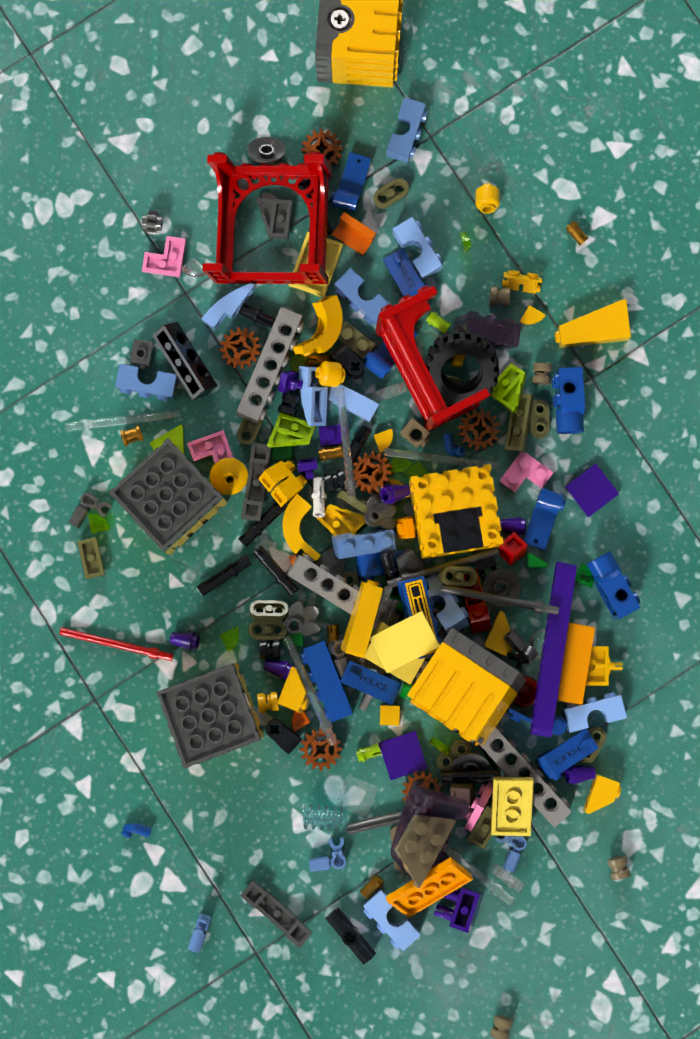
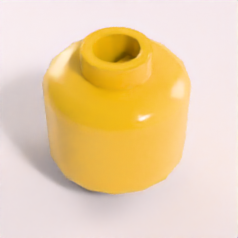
M485 183L477 188L475 191L476 208L482 213H493L500 206L499 189L490 183Z
M324 361L316 368L315 377L318 378L319 384L322 386L338 387L344 382L345 369L338 362Z

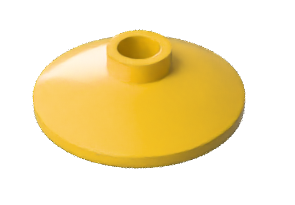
M235 458L221 459L213 465L210 471V483L223 495L236 494L247 484V468L241 461ZM232 476L233 480L227 481V477Z

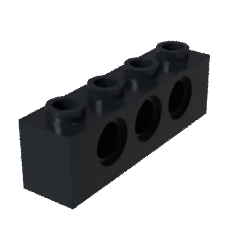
M178 322L165 324L152 335L192 400L208 395L218 386Z

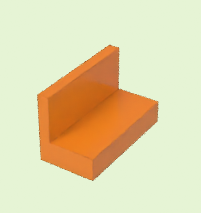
M344 212L332 236L364 256L375 240L376 232Z

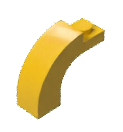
M337 295L326 296L312 303L318 319L317 329L311 338L293 347L295 354L307 356L312 353H324L334 345L341 332L343 320L342 308Z
M296 494L288 504L283 516V534L288 546L296 555L303 550V556L306 554L316 562L321 555L303 540L300 533L301 522L312 509V506Z

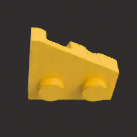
M332 504L325 508L324 517H316L333 535L355 534L365 524L364 515Z

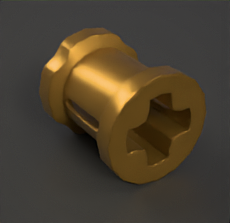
M139 425L126 431L120 430L125 447L129 443L138 440L144 441Z

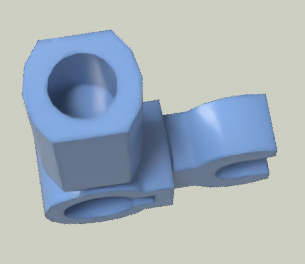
M505 836L502 839L496 837L495 840L497 842H508V845L513 847L512 850L509 849L502 868L515 873L522 856L520 851L525 849L527 845L525 837Z
M340 837V844L337 846L333 844V839L330 838L329 845L334 851L331 852L332 858L329 859V856L309 858L310 872L330 870V867L336 869L345 867V851H342L343 837Z
M199 914L195 925L197 928L194 929L188 946L189 950L197 953L200 952L206 935L205 931H207L212 918L211 916Z

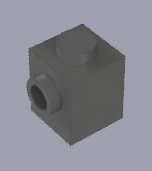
M134 339L130 359L131 364L139 367L141 370H146V367L151 368L155 344L149 341Z

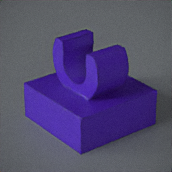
M293 370L281 372L278 391L287 393L295 391L296 388L302 389L303 381L298 379L299 373Z
M316 457L297 460L299 472L305 471L306 479L314 478L313 469H318Z

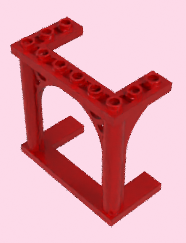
M215 152L213 155H207V163L215 172L217 180L218 224L216 263H203L202 271L215 284H328L329 277L326 274L329 179L333 178V170L324 154L320 152L304 154V163H298L297 166H290L287 163H279L278 166H271V164L266 163L252 166L249 163H242L241 166H235L225 153ZM240 179H245L248 182L249 187L247 190H242L238 187ZM251 179H259V182L253 184ZM289 179H296V182L294 184L289 183ZM304 179H310V186L305 190H300V182ZM268 185L285 186L298 193L305 201L310 215L308 264H300V272H233L235 218L243 200L251 192ZM234 190L240 194V197L235 199L237 194L234 193ZM313 190V193H311L312 199L307 198L306 194Z
M426 285L417 290L418 294L412 297L408 294L399 299L400 303L394 306L388 304L382 307L378 315L375 331L378 337H382L426 423L424 427L430 432L479 407V402L488 398L490 394L487 388L447 408L417 349L414 339L415 323L424 314L430 312L431 307L427 301L437 295L434 286L429 288Z

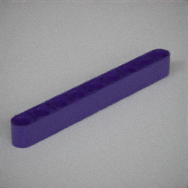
M556 562L549 605L559 607L558 615L550 613L547 615L530 734L550 738L553 731L577 565Z

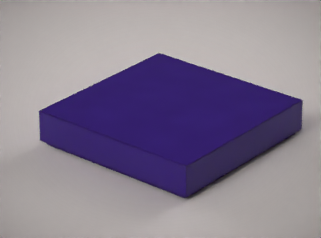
M594 464L565 486V489L587 517H590L619 495L597 464Z
M416 731L378 743L390 780L428 768Z

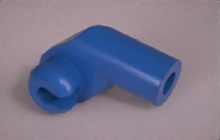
M453 434L443 435L446 453L456 459L464 457L466 451L463 447L460 448L454 444Z
M125 824L121 832L122 836L127 838L132 836V832L149 837L151 828L141 824Z

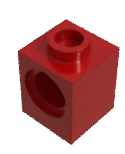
M515 532L503 540L504 544L499 546L500 556L510 566L525 556L528 547Z

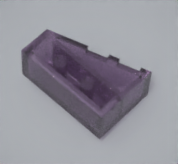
M468 311L467 314L456 317L453 320L452 334L455 329H459V332H465V329L471 330V334L475 335L476 332L482 334V338H487L491 346L507 349L519 346L521 324L515 323L514 319L504 318L500 320L495 315H486L485 317L480 316L479 312Z

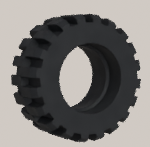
M455 329L453 334L446 332L443 334V338L437 337L434 340V345L430 346L427 350L425 365L443 400L447 401L448 406H452L487 388L491 395L493 387L497 386L499 361L494 346H491L490 341L487 338L483 339L482 334L478 332L475 335L471 334V330L465 329V332H459V329ZM461 354L469 355L479 362L480 372L472 380L466 382L453 381L443 372V365L449 358Z

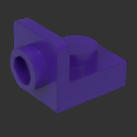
M341 423L319 427L321 447L344 444L343 439H347L346 427L342 428Z

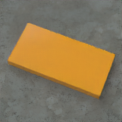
M575 623L568 624L557 701L578 705L583 704L595 627Z
M450 857L430 869L420 888L415 887L412 880L387 895L386 900L410 918L472 881L473 877L470 872Z

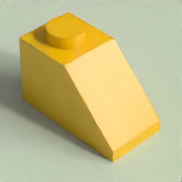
M503 611L498 612L483 646L506 656L507 653L511 654L513 649L504 640V636L511 629Z
M291 667L277 703L302 714L309 706V693L300 672L296 668Z
M595 774V779H593L583 811L590 814L613 803L615 798L620 796L622 787H619L620 783Z

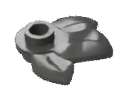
M378 494L371 496L367 501V511L364 514L366 525L369 527L379 526L384 530L396 527L397 523L392 517L397 512V504L382 502Z
M300 601L293 603L289 608V616L284 622L285 629L289 633L296 634L300 632L305 636L318 633L320 627L314 620L318 616L319 608L312 605L303 607ZM292 621H296L298 624L296 626H292L290 623Z

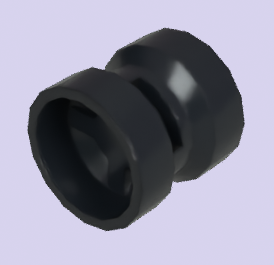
M283 393L281 397L282 404L279 405L277 411L296 417V407L300 404L301 398L289 393Z
M342 469L337 470L334 474H324L329 493L335 492L338 488H348Z
M260 640V659H267L268 657L280 659V640H273L272 642Z

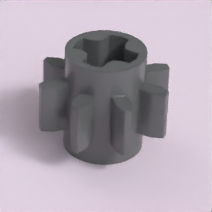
M149 210L148 215L143 214L142 229H146L147 234L156 235L157 231H162L163 217L159 216L158 211Z

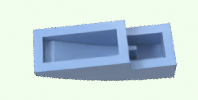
M250 283L228 293L201 318L202 321L216 331L226 316L233 320L238 314L241 305L246 303L255 291L254 285Z
M299 366V380L303 381L300 394L308 426H326L328 387L320 385L318 378L315 377L316 368L319 366Z
M341 384L338 387H328L327 401L352 415L360 417L368 423L371 422L379 408L378 403Z

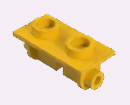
M508 270V272L503 273L507 279H503L502 287L519 291L520 284H523L522 292L540 293L541 285H538V283H542V278L538 274L527 273V275H522L516 270Z

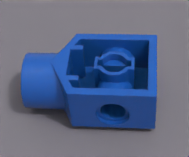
M583 367L559 368L554 377H552V388L556 389L555 396H553L554 408L557 407V410H555L557 434L584 432L583 418L585 411ZM564 387L570 388L571 393H567Z
M611 551L586 564L593 575L595 586L613 619H621L641 608L639 606L641 601L635 592L632 593L629 588L631 583L626 575H622V571ZM618 590L622 593L621 600H618L616 597Z

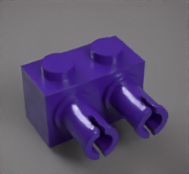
M468 888L455 890L444 897L456 902L455 909L437 904L435 909L440 911H434V916L450 921L449 926L471 933L484 894Z

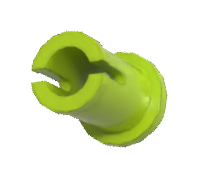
M431 312L426 319L428 325H433L443 333H446L451 323L438 316L437 312Z
M378 743L363 749L358 748L359 750L355 751L358 761H363V763L367 759L381 755Z

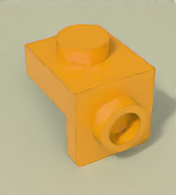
M414 516L395 519L398 538H415L417 532Z

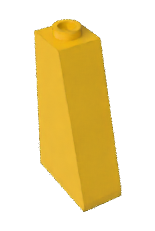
M626 299L620 300L560 325L555 332V342L559 343V348L628 341L631 338Z
M368 580L367 583H361L340 648L345 653L365 658L383 588L378 587V582Z

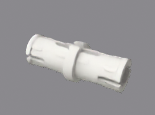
M323 477L313 478L311 500L313 501L314 517L325 516L327 495L325 494V479Z

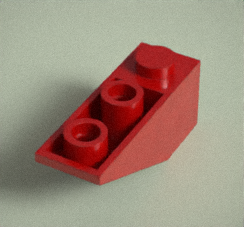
M479 575L475 585L471 587H461L464 589L483 592ZM463 596L466 612L469 615L468 621L471 633L491 630L486 602Z

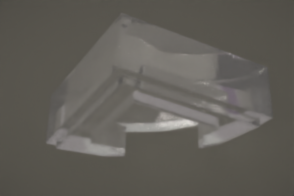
M195 258L181 268L183 273L191 277H203L206 275L202 271L203 266Z

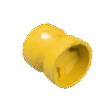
M271 692L268 695L264 693L257 694L259 713H264L267 710L279 711L277 692Z

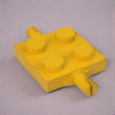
M592 646L586 686H609L611 670L623 669V667H615L623 666L622 662L610 661L609 646Z

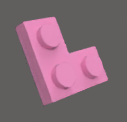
M167 236L164 255L145 252L142 272L181 278L186 239Z
M224 430L187 443L194 462L210 456L213 457L215 463L224 458H234Z
M520 452L499 482L514 493L525 478L538 487L543 488L553 472L526 452Z
M488 782L487 785L483 784L478 792V795L481 797L475 798L471 806L474 810L469 809L465 817L467 820L465 829L472 831L493 792V782Z

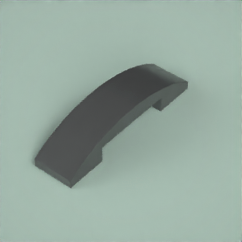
M252 442L241 519L261 521L266 488L259 481V477L269 468L271 448L267 447V444Z
M254 880L240 895L254 909L259 910L277 926L299 949L312 934V931L295 914Z

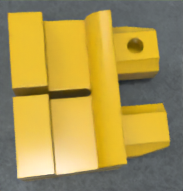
M280 461L266 469L259 477V481L268 492L272 491L271 495L280 507L284 506L296 494H299L307 483L303 475L295 477L292 474L296 469L292 461L285 463Z

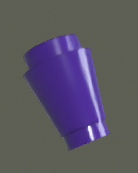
M385 485L380 491L382 501L388 504H392L410 495L408 485Z
M521 517L500 519L502 532L509 534L515 532L518 536L520 534L525 535L526 519Z
M172 632L170 643L190 651L197 650L200 643V635L195 632Z
M267 659L263 670L285 680L291 667H294V665L287 661Z
M573 765L565 770L566 782L575 785L595 779L594 767Z

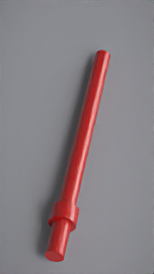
M63 627L60 628L59 635L147 655L155 660L159 658L173 661L174 654L160 651L159 648L142 647Z

